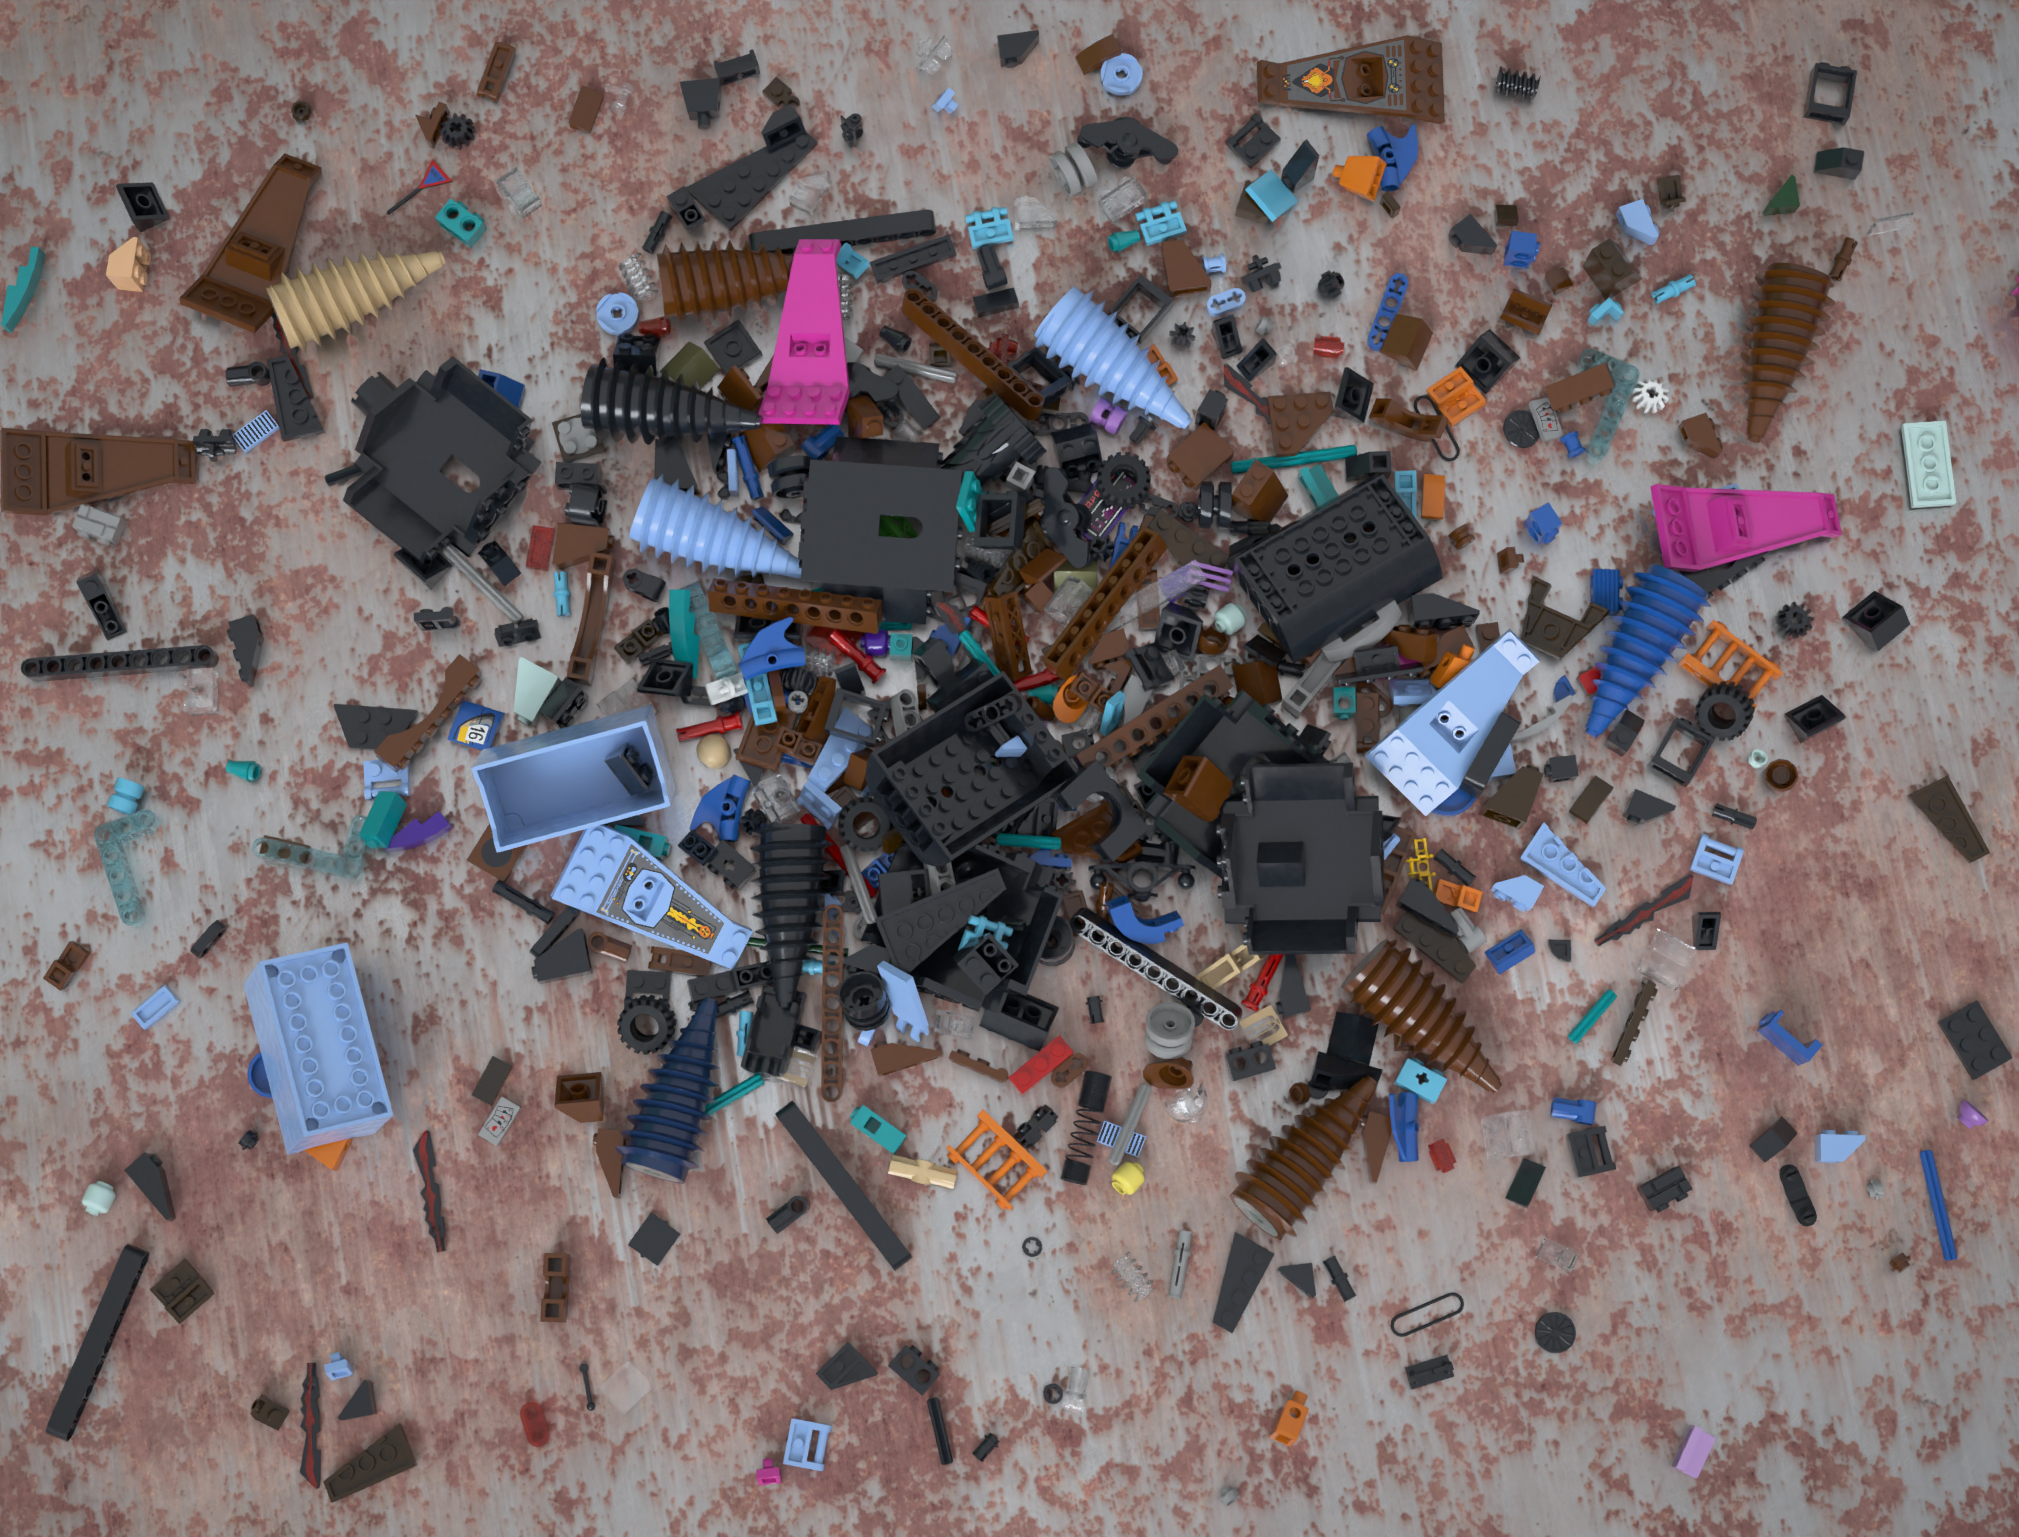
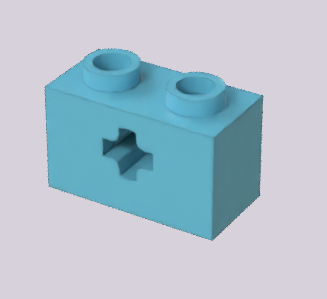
M1414 1057L1412 1059L1407 1058L1393 1084L1410 1093L1417 1094L1419 1098L1433 1105L1447 1081L1443 1077L1444 1073L1435 1068L1427 1069L1419 1059ZM1421 1074H1423L1424 1080L1427 1082H1423L1420 1085L1418 1083L1419 1079L1416 1078V1076L1419 1077Z

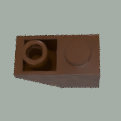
M1707 413L1682 420L1678 428L1687 447L1713 459L1721 454L1723 449L1721 439L1716 437L1714 422L1708 417Z
M1124 628L1105 633L1101 636L1088 660L1089 669L1100 670L1106 664L1126 659L1123 654L1130 650Z

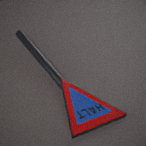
M432 159L420 186L389 209L387 214L390 215L422 189L453 181Z

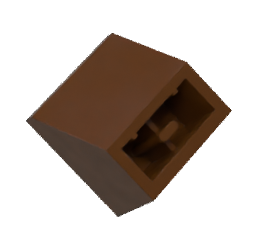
M734 365L717 386L718 392L723 399L727 397L728 402L738 406L741 405L743 408L758 413L763 401V392L756 384L752 386L749 381L750 377L743 368L739 370Z

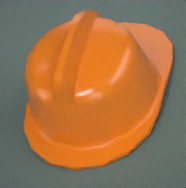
M1077 674L1069 677L1067 681L1060 685L1053 701L1054 714L1063 723L1077 721L1088 706V703L1068 690Z

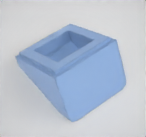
M1016 736L1003 744L995 752L996 757H1020L1027 750V747L1020 737Z

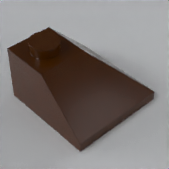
M601 1072L557 1076L555 1108L580 1123L603 1121L604 1101Z

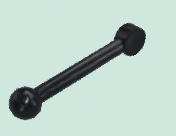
M581 1364L579 1370L583 1373L588 1400L586 1407L589 1411L595 1409V1404L592 1402L587 1375L589 1367L587 1364Z

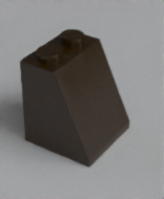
M1610 238L1594 247L1583 265V268L1605 300L1614 297L1642 279L1619 244Z
M1530 765L1522 766L1490 798L1478 815L1520 830L1527 822L1543 773H1540L1536 767Z

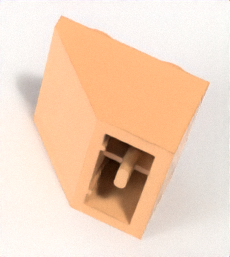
M138 237L131 238L109 255L106 276L118 290L143 292L144 285L147 284L148 275L146 269L147 265H150L151 254Z

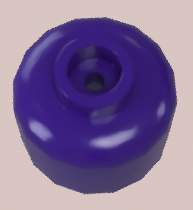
M879 629L877 634L866 632L865 635H861L860 648H865L866 655L884 657L887 652H890L891 635L888 634L886 629Z

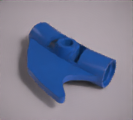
M1411 124L1404 138L1394 137L1383 126L1376 127L1367 133V138L1374 155L1387 163L1380 182L1382 191L1398 190L1418 157V139L1415 124Z
M792 617L774 622L758 631L738 663L746 681L771 671L805 666L804 647L797 646L787 641L784 637L785 630L793 622ZM770 656L775 657L773 660L768 659Z
M733 774L732 777L706 793L694 813L689 828L690 831L691 829L695 831L704 822H710L718 833L719 841H739L740 819L751 781Z
M1410 1092L1399 1093L1398 1103L1395 1094H1389L1391 1127L1398 1147L1399 1162L1419 1160V1096Z

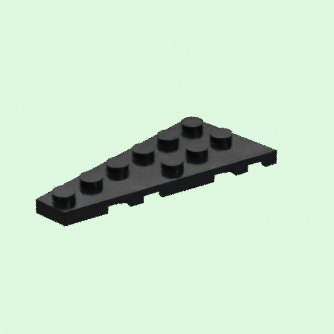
M806 132L770 151L766 146L687 186L686 189L699 204L729 231H732L818 145L817 141Z
M999 868L875 918L893 966L909 974L964 927L971 915H978L1000 896L1007 887Z

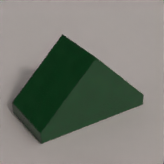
M1791 175L1762 214L1769 216L1796 212L1800 202L1795 176Z

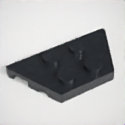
M334 704V709L350 749L375 751L388 735L408 730L413 719L418 716V711L412 709Z

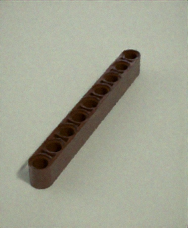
M914 288L905 291L901 311L905 316L1022 417L1030 421H1035L1040 417L1044 404V398L1040 393L921 291Z
M831 904L823 912L821 1094L827 1102L839 1100L843 1093L844 1012L840 1002L838 1007L833 1010L827 1006V1000L830 997H836L839 1001L838 990L840 984L844 981L845 914L842 907ZM832 908L838 909L840 913L839 918L835 921L830 920L828 917V912ZM832 930H836L840 936L839 940L835 943H831L828 940V934ZM832 952L839 955V962L836 965H831L827 959L828 955ZM832 974L839 978V984L836 987L829 986L827 982L828 977ZM830 1019L837 1020L839 1024L835 1032L827 1028V1022ZM830 1041L838 1044V1051L835 1054L827 1051V1044ZM831 1063L838 1067V1073L835 1076H830L826 1071L827 1066ZM829 1086L837 1088L838 1095L836 1098L827 1096L826 1090Z

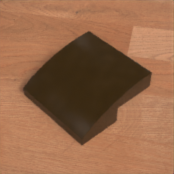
M185 1258L150 1288V1291L165 1306L166 1311L179 1324L214 1295L210 1286Z

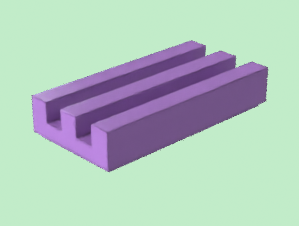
M1191 561L1186 582L1228 592L1233 571ZM1195 566L1198 568L1226 574V578L1196 571L1193 569ZM1192 575L1224 582L1225 584L1220 586L1192 579Z

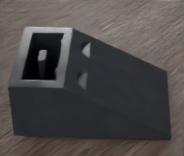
M1435 593L1412 595L1406 606L1411 629L1437 628V630L1442 631L1450 629V626L1464 625L1467 628L1475 623L1480 614L1478 609Z
M626 742L608 755L604 762L628 793L633 796L650 788L654 771L647 762L643 763L641 761L637 748L634 745L630 746Z

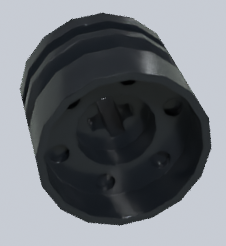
M1058 915L1055 918L1039 963L1045 966H1059L1066 963L1072 957L1075 950V937L1071 926L1064 918ZM1052 939H1055L1057 944H1053L1052 947H1049L1048 942H1051Z
M861 971L851 974L840 984L838 990L839 1002L846 1020L852 1027L857 1030L869 1031L877 1029L889 1018L891 1007L883 983L878 976L871 972Z

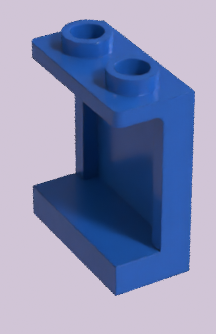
M1782 1010L1767 1013L1760 1020L1759 1024L1761 1026L1757 1031L1798 1066L1809 1062L1823 1046L1817 1039L1803 1045L1781 1027L1777 1021L1784 1014Z

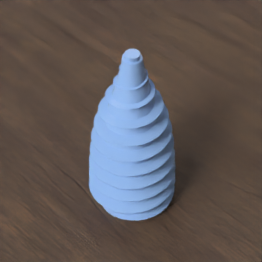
M1076 286L1070 289L1053 307L1034 334L1037 338L1035 347L1039 348L1043 345L1049 347L1047 359L1056 355L1060 356L1059 369L1068 365L1073 366L1072 378L1081 374L1087 376L1085 387H1089L1094 383L1099 384L1098 396L1108 391L1114 393L1113 404L1124 399L1129 402L1128 410L1137 406L1145 410V415L1152 413L1160 417L1161 420L1164 419L1178 428L1182 427L1185 429L1192 421L1191 415L1174 395L1175 391H1171L1165 382L1167 376L1161 377L1157 371L1160 361L1154 363L1149 361L1147 355L1150 347L1140 350L1137 346L1140 334L1130 338L1126 334L1129 323L1119 327L1115 323L1117 312L1108 316L1103 311L1106 301L1096 305L1091 300L1094 290L1084 294Z
M663 474L657 480L651 478L639 504L629 534L630 539L640 542L641 553L651 546L655 548L656 559L666 551L671 554L672 564L680 556L686 557L687 568L695 561L702 562L703 572L710 565L718 566L719 576L727 568L734 569L736 578L742 571H751L753 578L757 573H767L770 577L773 574L798 579L801 577L802 568H799L798 558L789 553V550L786 551L776 544L777 539L772 541L765 536V526L759 531L751 526V516L743 522L737 517V507L728 513L723 509V499L716 505L709 502L708 492L700 499L694 495V484L686 492L679 489V478L672 485L664 483Z

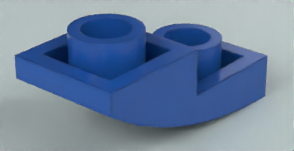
M884 852L861 872L875 889L879 887L878 874L887 873L894 853L888 856Z

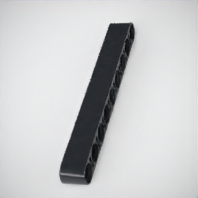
M918 210L755 232L748 235L751 250L758 251L762 242L767 252L774 253L777 246H779L782 254L792 255L796 250L799 239H839L841 247L845 243H848L850 246H859L931 236L936 233V225L932 210Z
M207 645L51 656L26 659L21 664V672L30 680L40 682L214 668L219 661V657ZM189 654V659L181 663L182 656ZM204 654H211L207 661H202ZM163 656H167V661L160 665L159 660ZM141 658H146L145 663L142 666H138V661ZM124 659V664L116 668V663ZM98 661H102V666L99 669H95V664ZM80 662V668L77 671H73L74 665ZM59 664V669L52 673V667ZM37 666V671L34 674H30L31 668Z
M1079 908L1070 919L1071 929L1077 935L1223 1029L1232 1030L1237 1027L1243 1013L1241 1007L1143 943L1129 939L1115 925L1090 909ZM1078 918L1083 919L1086 924L1081 923ZM1096 930L1102 931L1104 935L1098 934ZM1115 942H1119L1123 947H1118ZM1133 954L1139 955L1141 959H1137ZM1152 966L1158 967L1160 971L1154 970ZM1171 978H1175L1179 983H1174ZM1189 990L1195 991L1197 995L1191 994ZM1208 1002L1214 1003L1216 1007L1210 1006ZM1226 1014L1232 1015L1235 1019H1230Z
M793 1100L775 1113L777 1118L891 1267L896 1271L912 1259V1255Z
M127 1244L122 1250L49 1419L46 1434L66 1442L73 1436L149 1259L148 1251Z

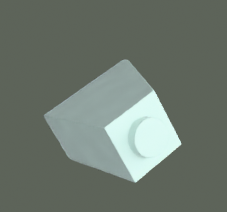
M520 657L518 662L514 713L518 716L517 720L527 726L531 723L536 726L542 716L539 710L560 685L561 680L558 676L523 657Z

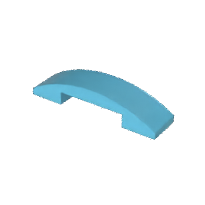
M1416 470L1394 471V490L1417 519Z
M750 643L738 645L740 659H742ZM766 673L747 680L746 685L755 725L776 722V713Z

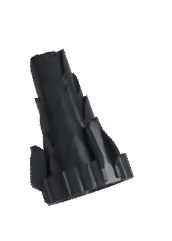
M993 392L985 400H976L972 404L958 431L963 438L953 446L954 451L943 460L941 469L962 470L961 485L965 471H973L983 489L992 480L996 482L999 478L1005 483L1016 461L1035 470L1037 468V460L1047 450L1006 403Z

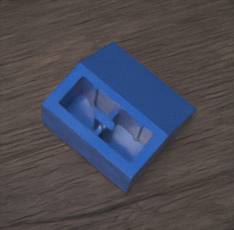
M479 370L478 376L517 408L520 407L525 388L524 384L500 373Z

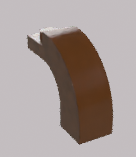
M1376 398L1369 418L1394 433L1424 442H1431L1432 438L1441 439L1448 419L1443 415L1418 414L1402 407L1389 398Z

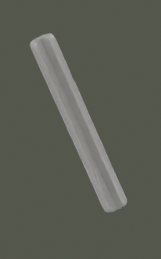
M876 354L874 359L875 366L892 369L898 364L905 373L948 383H955L957 378L956 371L883 354Z
M848 845L842 846L840 851L865 920L868 924L875 923V918L878 917L854 851Z
M1141 1084L1108 1159V1162L1115 1166L1120 1164L1151 1093L1152 1088L1150 1086Z

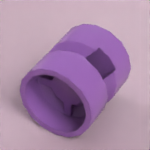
M1101 397L1090 415L1089 422L1098 427L1103 425L1105 431L1116 435L1123 425L1128 411L1120 406L1113 407L1112 402ZM1106 412H1109L1110 414L1107 419H1104Z

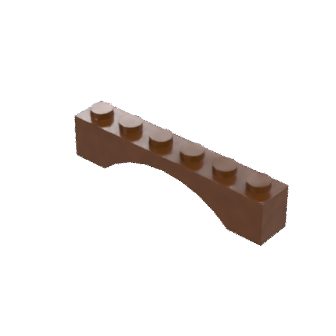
M591 552L581 622L566 676L578 684L592 685L616 564L613 555Z
M459 654L445 670L443 692L431 713L412 728L388 735L374 751L376 757L396 773L400 769L404 770L410 763L412 755L422 750L425 740L429 736L432 737L436 734L439 724L443 720L446 721L453 713L452 709L457 704L463 703L467 697L466 693L480 683V677L482 676L480 669Z

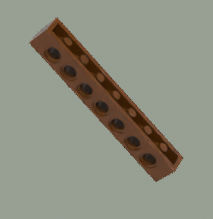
M1145 526L1140 529L1041 659L1050 673L1065 681L1071 676L1168 548L1159 533Z
M715 578L708 589L709 612L775 621L792 617V623L874 634L878 633L882 623V600Z
M1219 665L1072 758L1080 769L1086 762L1096 760V754L1100 752L1105 756V762L1103 763L1105 768L1111 766L1113 769L1123 762L1122 757L1127 754L1129 757H1132L1140 752L1141 749L1139 747L1146 743L1149 746L1159 740L1157 735L1163 731L1165 734L1173 731L1176 728L1175 724L1183 720L1193 708L1187 705V696H1191L1194 699L1195 705L1203 694H1206L1204 686L1209 685L1212 688V694L1207 696L1211 699L1215 696L1222 700L1230 695L1228 690L1234 686L1222 666ZM1169 707H1172L1176 710V718H1172L1169 716ZM1152 718L1158 721V729L1151 727L1150 720ZM1133 730L1140 732L1141 739L1139 741L1132 737ZM1115 741H1119L1122 743V752H1117L1115 750Z

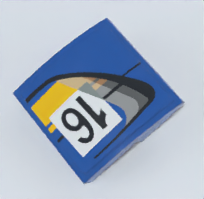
M464 700L457 712L447 740L481 751L491 748L496 733H499L505 713Z

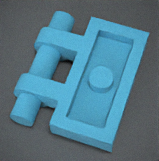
M1175 200L1168 203L1164 201L1159 206L1153 208L1146 207L1141 212L1135 213L1137 221L1146 220V223L1140 224V230L1146 246L1186 234L1187 230L1180 212L1171 213V210L1177 209ZM1162 213L1164 215V217L1156 220L1153 219V216Z
M992 207L988 211L979 212L978 210L973 211V214L965 215L967 224L975 222V226L968 227L972 249L1014 241L1009 218L1000 219L1001 216L1008 215L1006 207ZM991 218L994 220V222L982 224V220Z
M971 915L969 917L968 923L976 927L974 932L965 930L958 950L963 948L968 942L983 936L984 929L993 931V937L1007 950L1008 943L1001 941L1003 935L1010 937L1013 931L1012 928L1005 926V923L988 921L983 916L976 917Z

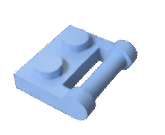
M380 760L363 761L364 796L366 800L376 797L379 791L397 792L398 795L410 796L409 764L404 770L400 769L396 773ZM402 782L401 786L373 788V783Z
M810 780L804 784L801 794L796 800L800 807L804 806L820 820L828 831L836 824L842 810L837 803Z
M1702 833L1689 870L1732 885L1744 849L1740 847L1734 848L1710 839L1708 835ZM1707 846L1731 855L1733 860L1730 861L1704 851L1705 847Z
M792 1418L783 1464L823 1471L825 1465L823 1464L828 1432L831 1433L832 1426ZM813 1430H819L814 1462H810L807 1459Z

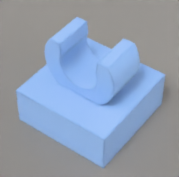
M947 88L931 107L937 112L944 108L951 114L958 107V104L951 99L955 92Z
M340 1352L330 1354L332 1363L325 1364L324 1368L326 1375L331 1381L353 1375L351 1364L343 1356H340Z

